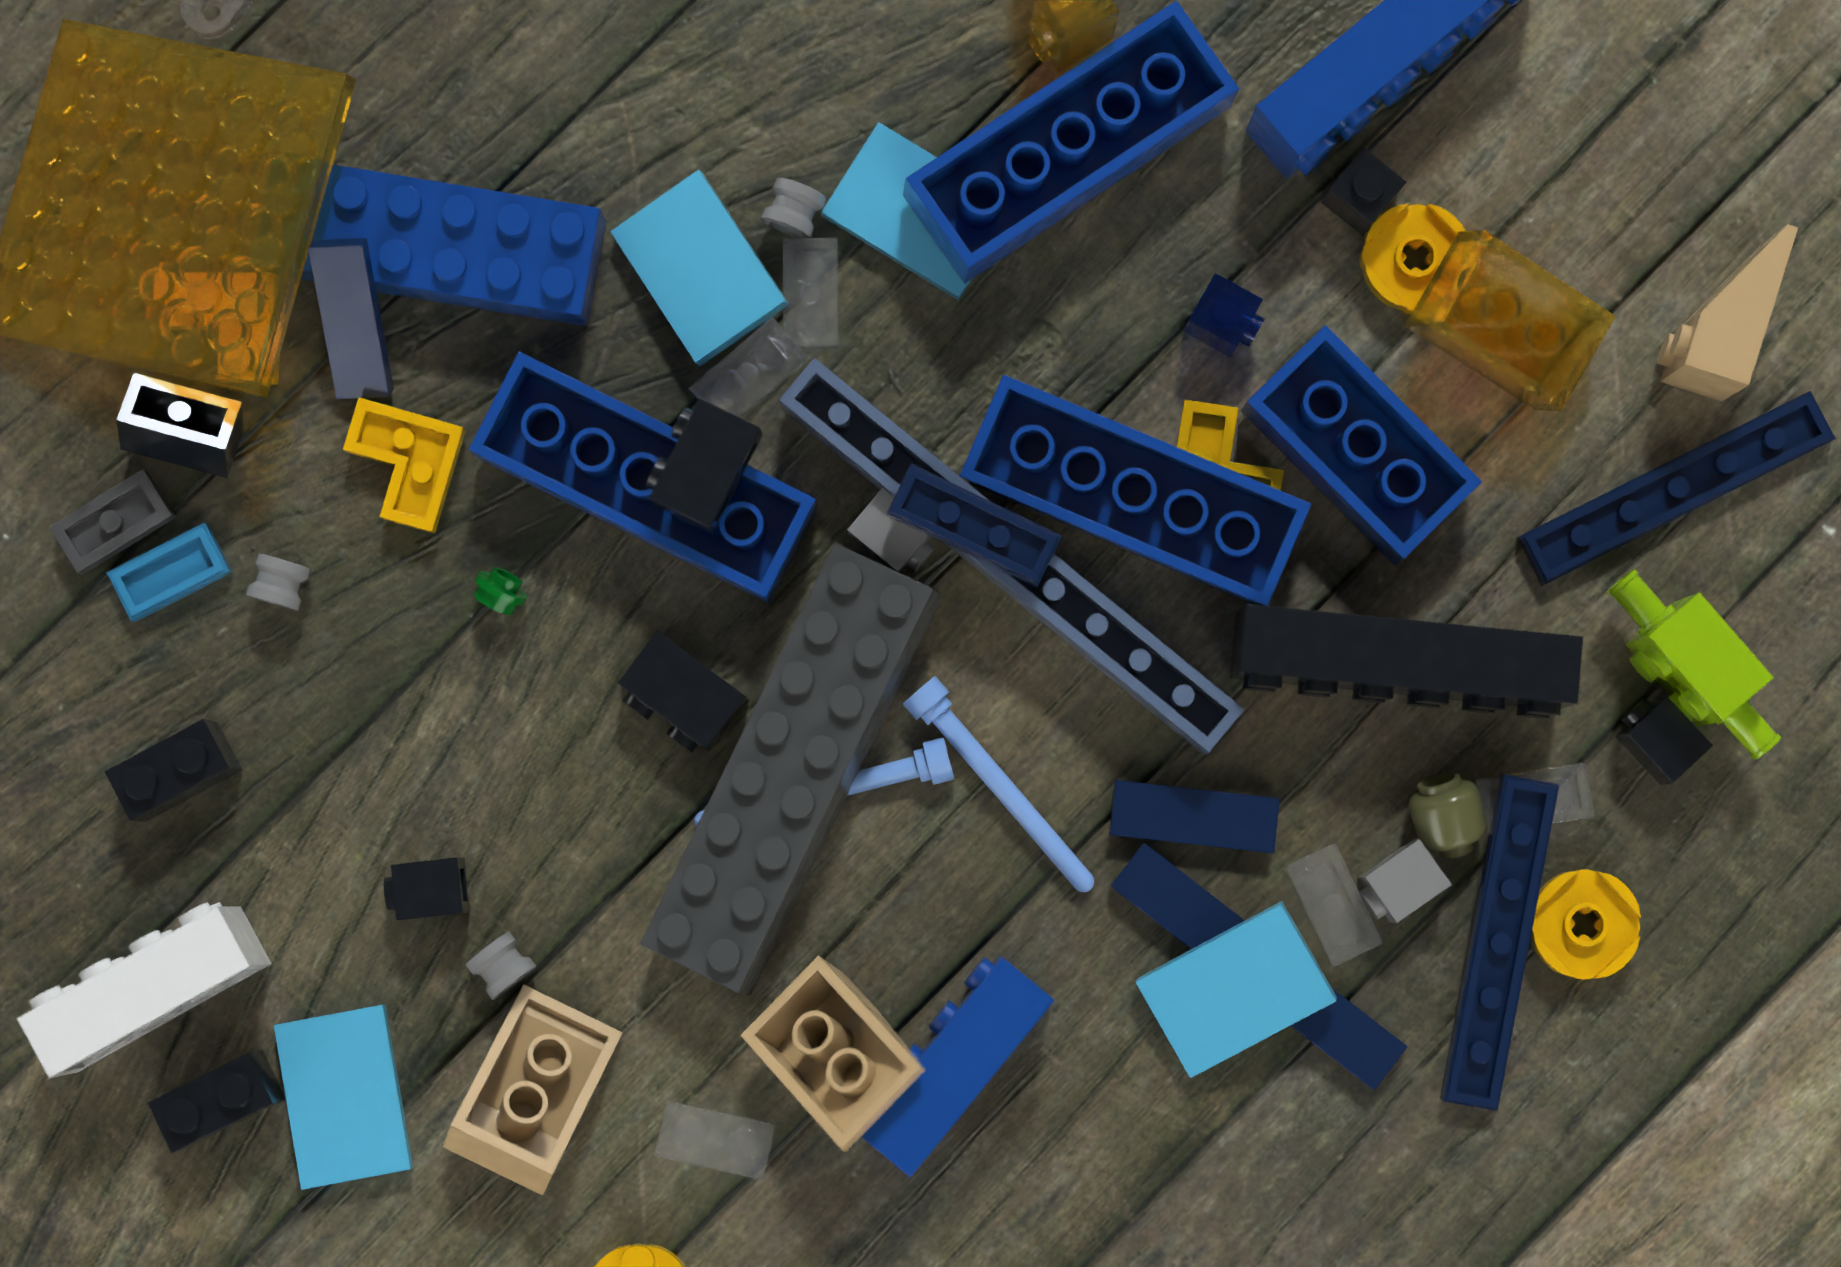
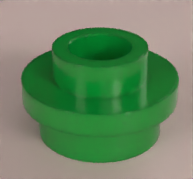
M494 567L491 573L479 571L475 578V583L478 586L473 594L474 597L485 606L499 613L512 615L515 608L523 606L527 600L526 593L520 589L523 582L517 576L504 569Z

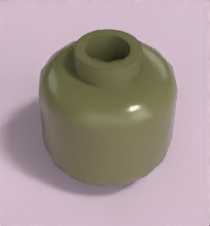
M1456 772L1441 773L1420 781L1417 784L1418 791L1409 799V810L1417 838L1421 840L1427 850L1441 851L1444 858L1461 857L1472 852L1475 849L1473 843L1482 838L1488 829L1476 784L1467 779H1461L1460 774Z

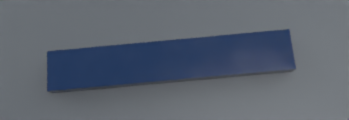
M1809 391L1517 537L1541 586L1836 438L1814 396Z
M1501 773L1440 1095L1444 1102L1498 1111L1559 790V784Z
M1142 843L1110 885L1112 889L1190 949L1245 921L1145 843ZM1333 989L1337 996L1336 1002L1290 1025V1027L1370 1089L1375 1090L1408 1046Z

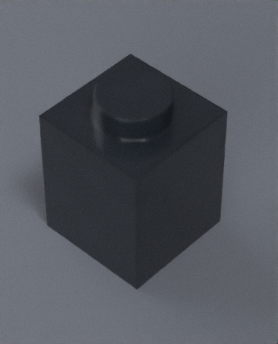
M1363 148L1329 189L1322 204L1364 237L1374 222L1396 198L1407 181L1367 149Z
M1668 697L1656 699L1652 703L1647 698L1639 701L1622 717L1621 720L1626 727L1616 736L1660 785L1674 783L1713 746Z
M454 857L391 865L392 877L384 878L387 910H395L396 920L470 912L465 858Z

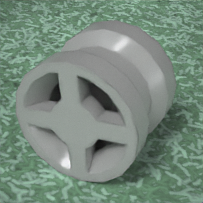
M776 178L772 187L775 195L771 206L763 210L760 218L761 221L790 236L806 240L811 239L815 229L812 219L815 212L823 209L827 198L819 191L802 183L786 178Z
M258 553L255 561L258 574L256 580L248 585L245 595L280 607L299 611L302 600L298 592L301 583L309 579L311 569L290 561Z
M510 931L497 938L466 964V967L472 974L480 975L487 983L486 993L492 1000L505 993L536 968L535 963L530 957H522L515 948L516 939Z

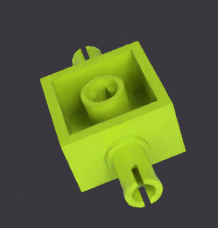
M1635 569L1623 576L1607 591L1640 627L1637 634L1625 643L1633 653L1629 658L1630 663L1648 682L1652 683L1656 680L1667 692L1668 698L1696 727L1723 723L1750 753V757L1753 760L1767 753L1781 740L1782 737L1775 733L1748 702L1752 696L1774 677L1700 592L1665 606L1641 579Z

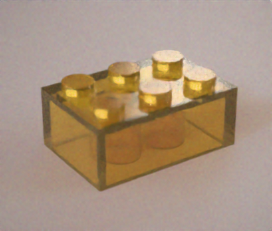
M1486 230L1458 232L1407 320L1405 327L1532 409L1562 411L1616 316Z

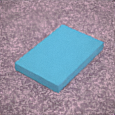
M878 122L823 208L821 216L959 301L973 279L965 284L903 197L905 178L937 157Z
M699 169L610 231L694 362L699 366H702L789 305L709 181Z
M1282 901L1140 976L1136 980L1138 988L1190 1078L1337 1000V996Z
M386 1004L274 1025L301 1190L413 1169Z

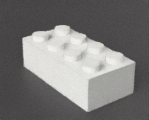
M208 902L199 905L178 918L182 927L175 931L170 929L160 933L159 930H156L131 943L128 947L132 955L126 958L119 957L112 961L110 958H106L84 969L79 973L82 980L80 984L76 986L71 984L62 989L58 985L32 998L29 1004L33 1010L20 1016L17 1020L47 1076L53 1078L80 1072L271 965V961L241 906L223 907L220 902L211 906Z

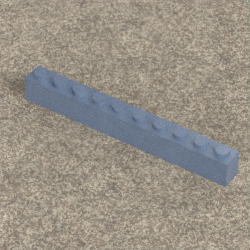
M816 358L808 364L779 399L784 412L879 490L883 488L893 497H895L910 464H913L987 499ZM949 546L1203 755L1213 749L1244 711L1234 700L1055 554H1053L1038 587H1035Z

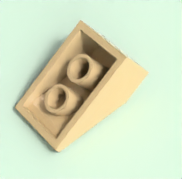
M1787 224L1760 245L1683 324L1679 325L1675 335L1671 333L1666 335L1658 356V364L1665 366L1660 382L1721 402L1750 384L1798 227Z
M819 955L740 1035L839 1148L845 1152L925 1071V1068L878 1009L842 971Z
M523 984L450 1125L443 1148L543 1196L623 1032Z

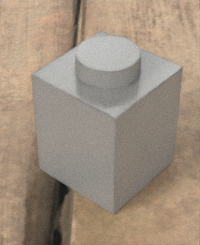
M881 488L847 529L848 536L884 566L901 574L906 568L915 573L934 550V547L928 543L931 536L887 516V511L894 497Z
M1420 839L1410 840L1358 877L1365 889L1359 892V896L1365 906L1377 920L1385 916L1389 923L1400 922L1452 885Z

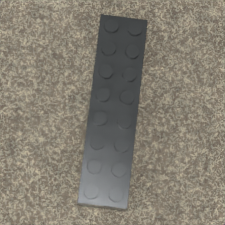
M834 543L640 945L737 993L752 994L845 802L850 787L872 746L940 605L942 598L933 588Z

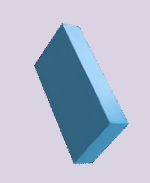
M205 522L107 572L130 620L133 622H137L233 573L209 524Z

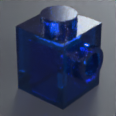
M1215 273L1183 332L1231 358L1239 342L1247 347L1251 345L1265 318L1256 314L1263 299Z

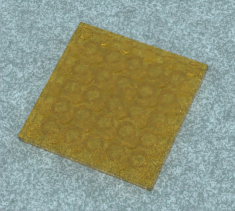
M63 19L0 235V337L268 398L309 252L308 247L312 241L356 80L347 73Z

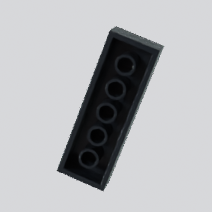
M1246 604L1235 616L1230 679L1243 680L1242 689L1251 691L1275 692L1276 689L1282 688V684L1298 685L1297 694L1303 696L1330 697V694H1337L1338 689L1353 690L1352 700L1385 703V699H1393V694L1407 695V705L1440 708V705H1449V700L1462 701L1463 711L1495 713V710H1505V705L1517 706V716L1550 718V715H1561V708L1578 704L1583 636Z

